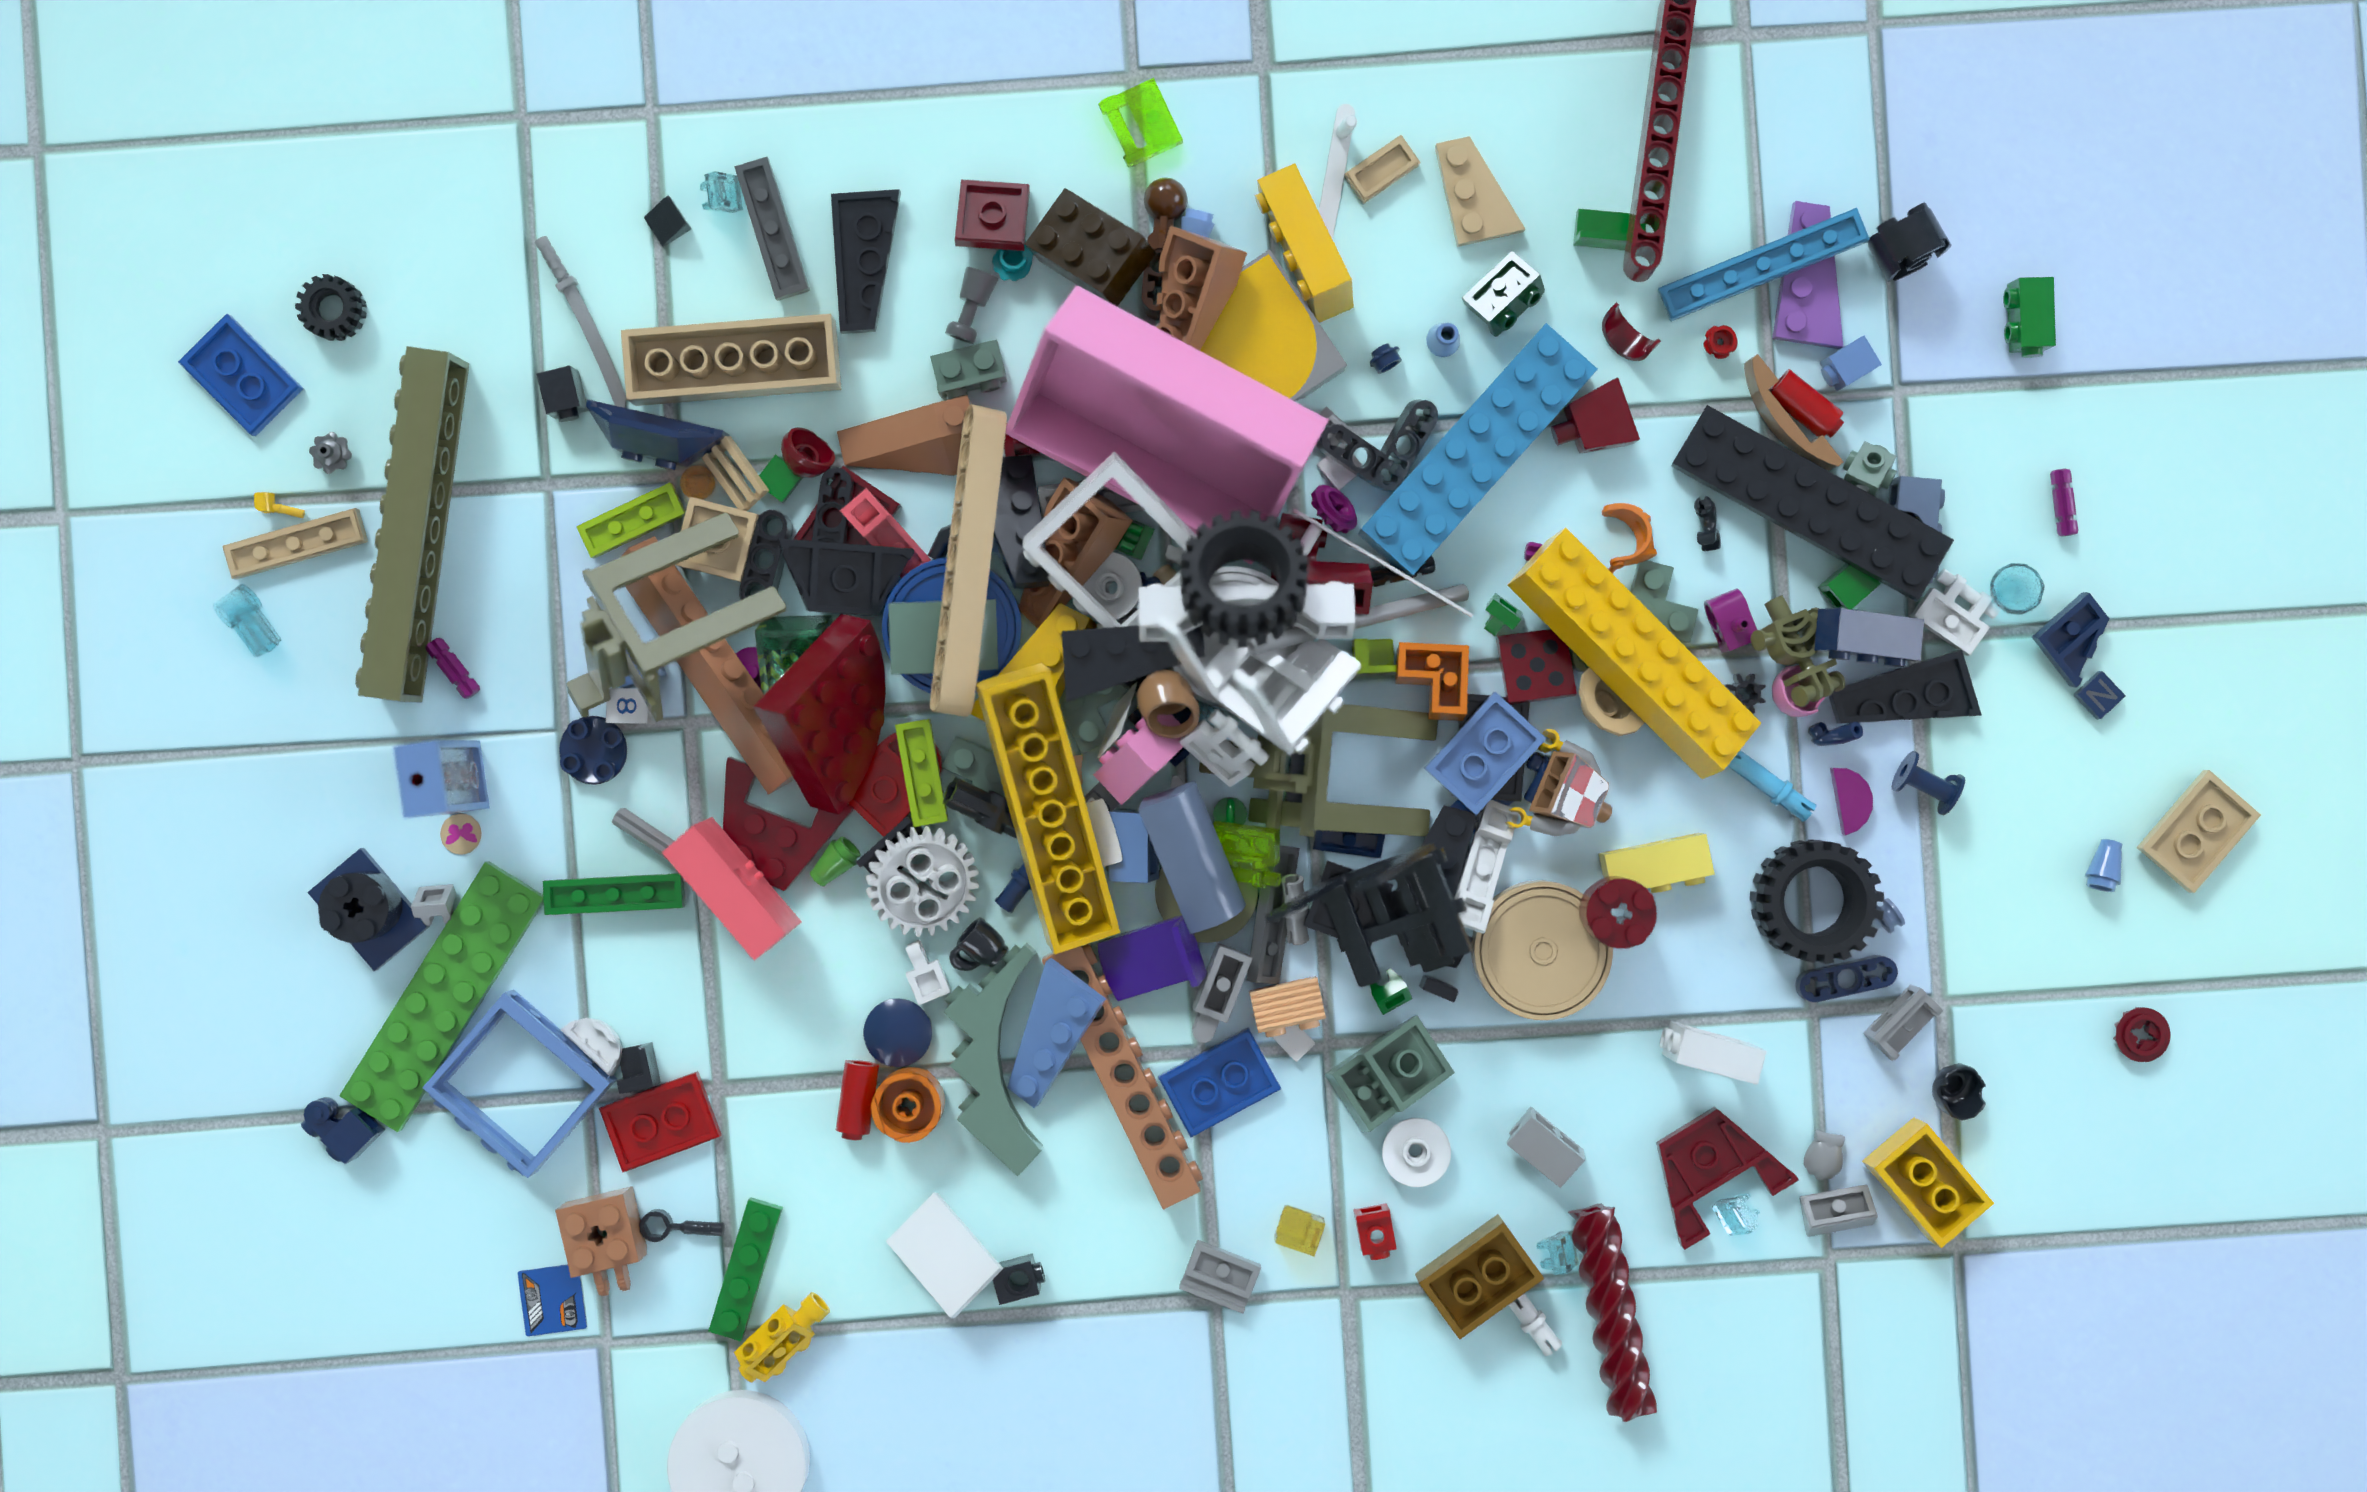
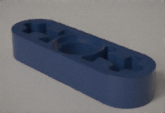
M1873 955L1803 971L1796 979L1795 988L1801 998L1810 1002H1821L1888 987L1895 982L1898 969L1895 962L1890 958ZM1877 963L1887 967V972L1882 974V979L1874 975L1864 977L1863 972L1859 968L1862 965V970L1869 972L1877 969ZM1844 969L1852 970L1855 975V982L1849 988H1842L1838 984V975ZM1811 977L1818 982L1829 980L1833 991L1830 992V987L1825 985L1817 987L1815 989L1816 994L1813 995L1812 992L1805 990V986L1810 984Z

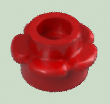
M1726 325L1709 328L1705 334L1706 340L1703 342L1706 352L1713 354L1717 359L1727 358L1730 352L1736 350L1738 345L1735 332ZM1718 339H1722V340H1723V344H1722V345H1719V344L1717 343V340H1718Z

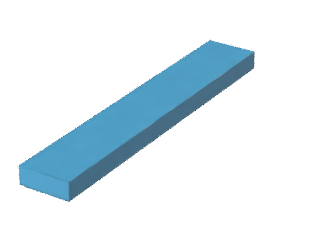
M1856 207L1658 288V292L1670 322L1865 244L1869 242L1870 238Z

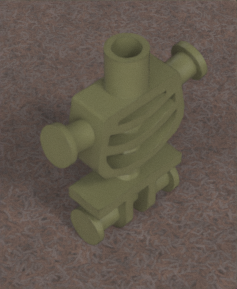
M1783 595L1765 603L1764 606L1773 623L1761 630H1755L1751 635V644L1757 651L1767 648L1771 659L1778 664H1799L1802 672L1783 681L1785 687L1795 683L1799 684V686L1794 687L1791 691L1793 702L1797 706L1803 707L1809 701L1816 702L1822 697L1830 696L1833 691L1838 692L1844 689V676L1839 671L1827 672L1829 668L1838 664L1836 659L1817 666L1813 665L1812 659H1810L1812 655L1818 652L1814 648L1819 608L1814 607L1808 611L1804 609L1792 614Z

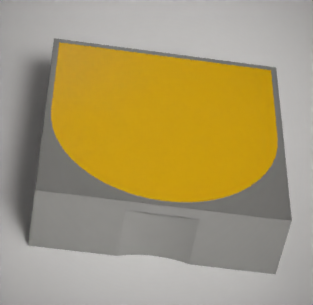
M1270 249L1242 267L1236 288L1200 350L1293 401L1304 399L1343 373L1347 366Z

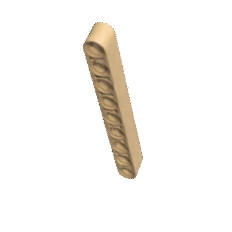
M973 404L968 406L963 420L930 696L931 711L962 717L970 715L975 699L1007 416L1004 411Z

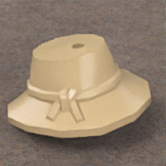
M1590 667L1581 675L1579 687L1583 715L1590 723L1616 736L1635 733L1645 723Z

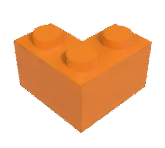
M1399 642L1396 651L1397 672L1395 684L1430 685L1428 719L1463 721L1467 715L1469 645Z

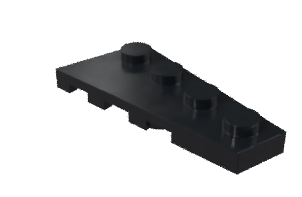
M900 189L831 194L841 334L876 332L901 197Z
M1032 455L1003 457L994 527V537L998 544V552L1014 589L1049 587L1050 580L1048 576L1050 574L1041 565L1038 567L1032 565L1023 554L1025 551L1023 548V537L1041 521ZM1044 541L1041 546L1046 550Z
M1139 625L1061 631L1066 702L1143 678L1156 671L1182 665L1168 641L1140 642ZM1202 625L1184 634L1198 659L1205 657L1204 635L1202 634Z
M1962 650L1952 651L1846 684L1844 689L1838 692L1833 691L1828 696L1836 723L1840 724L1982 716Z

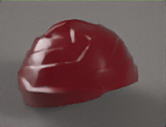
M795 427L786 433L782 439L781 451L784 462L793 474L798 477L813 478L830 469L835 461V454L831 447L811 430Z

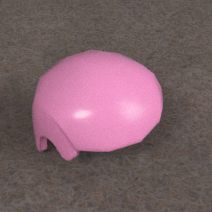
M1799 665L1789 666L1781 670L1772 684L1773 701L1781 712L1790 717H1805L1818 712V706L1825 699V697H1822L1816 702L1809 701L1803 707L1797 706L1793 702L1791 691L1794 687L1799 686V684L1795 683L1785 687L1783 681L1801 673L1802 670Z

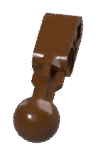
M1168 177L1154 180L1147 187L1144 194L1145 209L1154 219L1153 232L1147 237V241L1156 254L1143 271L1142 302L1146 315L1153 320H1160L1161 306L1154 305L1153 301L1156 299V286L1161 287L1162 290L1163 273L1155 272L1152 270V266L1160 259L1170 225L1174 226V221L1183 215L1188 203L1187 193L1183 185L1177 180Z

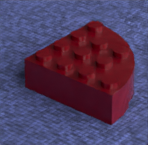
M840 614L753 706L809 806L836 815H840L846 805L854 798L869 769L877 748L881 727L884 724L886 696L885 667L880 643L871 620Z

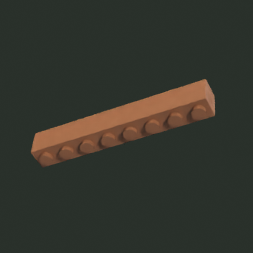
M653 536L628 548L622 556L655 543L658 540ZM675 565L625 586L659 636L709 615ZM726 639L677 660L679 666L767 794L769 795L793 781L792 774L753 707L764 694Z

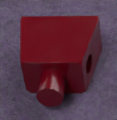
M1619 378L1612 379L1568 404L1564 408L1567 421L1551 426V433L1557 446L1574 440L1580 454L1629 446L1640 440Z

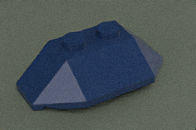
M587 399L586 403L587 409L611 447L622 452L621 458L629 461L642 463V459L645 457L656 460L655 466L675 471L677 465L688 467L701 459L705 454H709L715 445L721 444L724 436H729L724 430L589 399Z

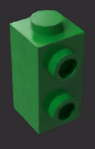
M2020 277L2007 284L2003 294V304L2005 309H2008V322L2004 328V339L2006 343H2009V353L2021 352L2022 358L2041 357L2044 351L2056 346L2054 277Z

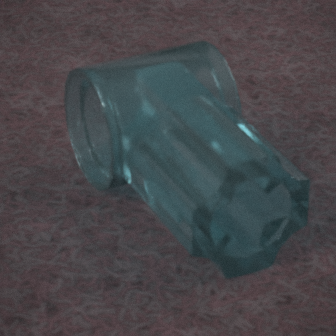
M240 584L213 604L217 616L228 627L237 632L254 657L270 652L282 641V638L260 610L263 608L261 601L247 585Z

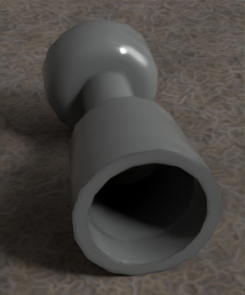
M966 267L959 296L965 303L958 322L952 321L947 325L946 335L966 343H975L977 333L971 325L978 306H986L998 281L997 277L976 268Z

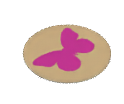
M463 813L454 814L447 818L440 831L441 841L445 848L459 855L475 850L482 836L481 827L477 820Z

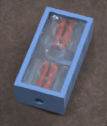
M433 740L393 746L404 819L449 815L490 808L480 741Z

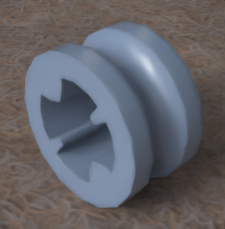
M1886 898L1881 907L1876 905L1877 910L1884 911L1883 919L1878 920V922L1888 933L1894 932L1896 925L1901 927L1905 925L1903 915L1890 899Z

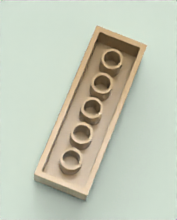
M831 314L621 330L626 400L635 406L842 390L836 321Z

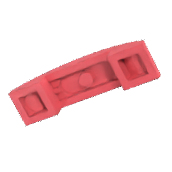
M867 488L840 510L872 546L914 549L911 560H908L900 574L901 578L915 567L931 560Z

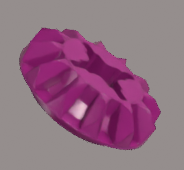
M1319 485L1311 493L1312 507L1317 510L1316 515L1324 520L1325 525L1329 524L1333 531H1340L1345 534L1356 527L1357 516L1350 500L1341 491L1328 485Z

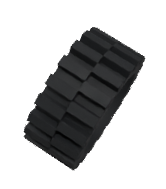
M1241 510L1231 511L1230 520L1224 521L1221 514L1212 517L1211 528L1205 523L1201 524L1197 528V539L1190 536L1186 542V552L1182 551L1180 569L1182 605L1184 611L1189 610V620L1194 627L1202 622L1203 635L1210 639L1212 634L1216 632L1218 633V643L1228 646L1230 638L1238 639L1237 647L1247 648L1248 639H1255L1257 646L1267 644V635L1270 633L1275 640L1283 636L1284 624L1291 629L1297 622V613L1302 614L1305 604L1308 558L1307 554L1303 555L1304 545L1300 538L1293 541V530L1287 524L1281 530L1278 529V518L1269 515L1267 521L1264 522L1260 520V512L1251 510L1250 518H1241ZM1239 560H1248L1259 563L1270 570L1277 580L1278 587L1270 598L1258 605L1236 606L1224 602L1213 592L1209 584L1210 579L1225 564Z
M1798 840L1790 842V847L1781 846L1774 851L1777 855L1773 859L1766 858L1762 862L1761 866L1766 868L1763 874L1755 873L1752 882L1758 883L1757 892L1750 891V900L1755 901L1757 907L1756 909H1751L1753 919L1759 920L1761 923L1757 927L1761 935L1770 939L1768 943L1774 948L1784 951V954L1815 963V961L1824 964L1834 963L1835 958L1846 960L1852 957L1850 953L1852 949L1857 951L1863 950L1867 946L1863 941L1864 937L1874 938L1879 930L1871 926L1873 920L1883 919L1884 911L1876 909L1877 902H1885L1884 892L1876 891L1875 885L1881 883L1878 874L1868 871L1872 867L1870 862L1865 858L1857 857L1859 852L1852 848L1843 847L1839 843L1821 840ZM1822 867L1832 873L1840 883L1843 891V907L1838 919L1827 929L1817 933H1803L1791 923L1786 914L1784 906L1785 892L1790 881L1798 873L1808 868Z

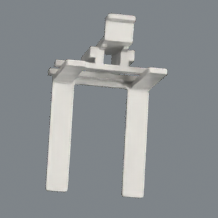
M1161 615L1155 621L1196 688L1290 756L1295 750L1301 754L1310 744L1303 736L1327 708L1336 713L1343 705L1344 701L1338 697V694L1361 668L1360 663L1356 659L1341 651L1327 640L1319 639L1317 642L1311 640L1301 643L1286 660L1273 651L1253 655L1263 665L1250 679L1237 670L1250 655L1247 648L1237 647L1238 639L1230 638L1228 646L1225 645L1208 666L1204 667L1178 627ZM1231 676L1233 677L1240 691H1238L1233 686L1227 683Z

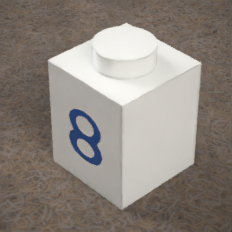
M609 688L611 700L606 702V723L655 724L654 717L637 689Z

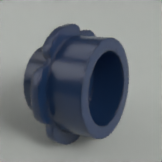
M1389 343L1376 348L1371 353L1373 358L1369 362L1370 367H1374L1378 374L1394 368L1402 361L1398 354L1400 348L1398 346L1390 347Z

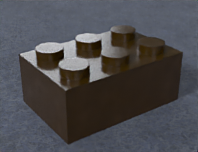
M1067 188L1063 189L1025 242L1027 248L1041 263L1079 287L1117 307L1156 254L1143 235Z

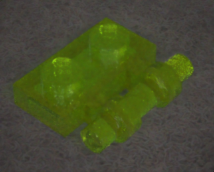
M1220 821L1212 823L1237 883H1252L1257 888H1266L1267 885L1279 887L1281 874L1269 872L1267 866L1275 867L1280 863V829ZM1238 862L1252 863V869L1241 868Z

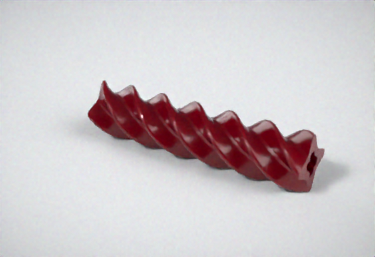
M1597 1203L1587 1208L1568 1211L1577 1221L1572 1231V1242L1584 1255L1578 1270L1581 1280L1591 1289L1585 1302L1586 1310L1598 1322L1592 1336L1593 1344L1605 1356L1600 1366L1599 1375L1602 1382L1612 1390L1607 1400L1606 1410L1610 1416L1621 1417L1622 1422H1628L1639 1416L1657 1413V1403L1654 1393L1649 1386L1650 1369L1647 1359L1642 1352L1643 1334L1635 1318L1636 1300L1628 1284L1629 1266L1621 1250L1622 1231L1614 1216L1615 1207H1606L1602 1203Z

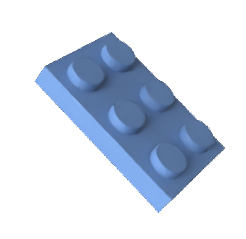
M1493 692L1424 769L1474 815H1477L1547 738L1499 694Z

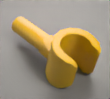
M254 493V507L258 511L263 513H283L304 518L305 510L275 504V493Z

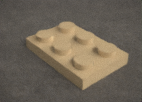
M2203 770L2136 848L2187 892L2195 893L2258 820L2261 814L2210 770Z

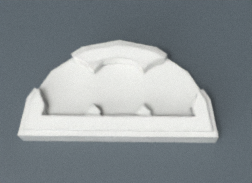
M583 1018L571 1021L560 1029L609 1076L614 1075L620 1065L622 1047L619 1036L610 1025L599 1019Z

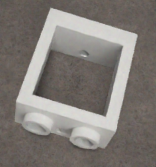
M1670 1021L1669 1028H1664L1660 1038V1048H1663L1662 1054L1675 1063L1756 1085L1759 1083L1767 1051L1750 1042Z

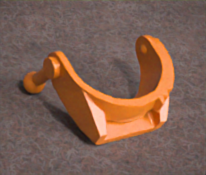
M1614 503L1603 507V516L1614 517L1627 523L1636 538L1634 554L1616 557L1609 561L1610 567L1607 569L1612 574L1624 566L1644 562L1656 556L1657 552L1654 549L1650 515L1643 512V509L1628 503Z

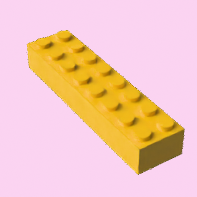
M1566 527L1546 540L1507 584L1702 780L1724 771L1760 726L1761 722Z
M1042 663L976 682L977 696L1047 945L1054 954H1058L1119 934L1118 921L1050 670Z

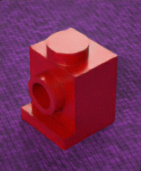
M1387 1203L1353 1209L1362 1255H1369L1371 1260L1390 1257V1251L1396 1250L1397 1247L1391 1213ZM1375 1230H1380L1383 1232V1237L1378 1240H1372L1370 1238L1371 1233Z

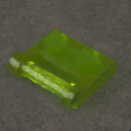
M1154 77L1122 93L1109 96L1098 103L1101 113L1107 115L1125 153L1123 159L1127 167L1136 166L1183 143V138ZM1124 106H1128L1146 146L1142 148H1137L1119 109Z

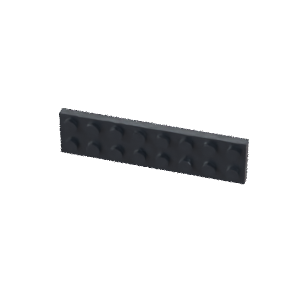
M1708 405L1705 407L1671 467L1916 602L1921 598L1954 542V539Z

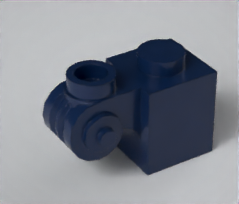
M324 1097L312 1101L304 1109L305 1120L301 1123V1127L312 1137L320 1136L322 1138L320 1141L326 1146L328 1155L338 1162L342 1161L344 1164H347L357 1159L386 1130L374 1117L357 1107L350 1110L342 1119L336 1117L339 1108L335 1100Z

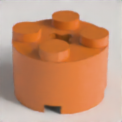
M916 1067L901 1068L888 1075L877 1088L871 1103L872 1118L877 1128L884 1135L886 1134L890 1138L902 1143L915 1142L926 1137L936 1127L944 1112L945 1095L939 1081L928 1070ZM906 1097H908L909 1101L916 1103L912 1112H910L908 1107L901 1106Z

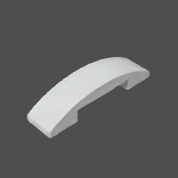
M1490 800L1483 808L1455 899L1463 897L1467 908L1466 912L1459 914L1463 926L1482 934L1486 931L1494 900H1492L1507 846L1511 842L1515 830L1508 827L1505 822L1517 824L1519 813L1508 811L1512 807Z

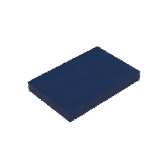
M359 848L307 893L318 905L323 889L332 878L359 871H375L387 877L389 876L365 848ZM394 882L392 884L402 898V913L396 926L379 938L359 943H350L373 971H378L430 927V925H425L421 918H414L411 902ZM358 903V908H360V912H363L364 907L360 906Z

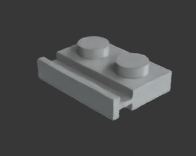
M1197 1239L1179 1284V1289L1243 1314L1262 1267L1257 1262Z

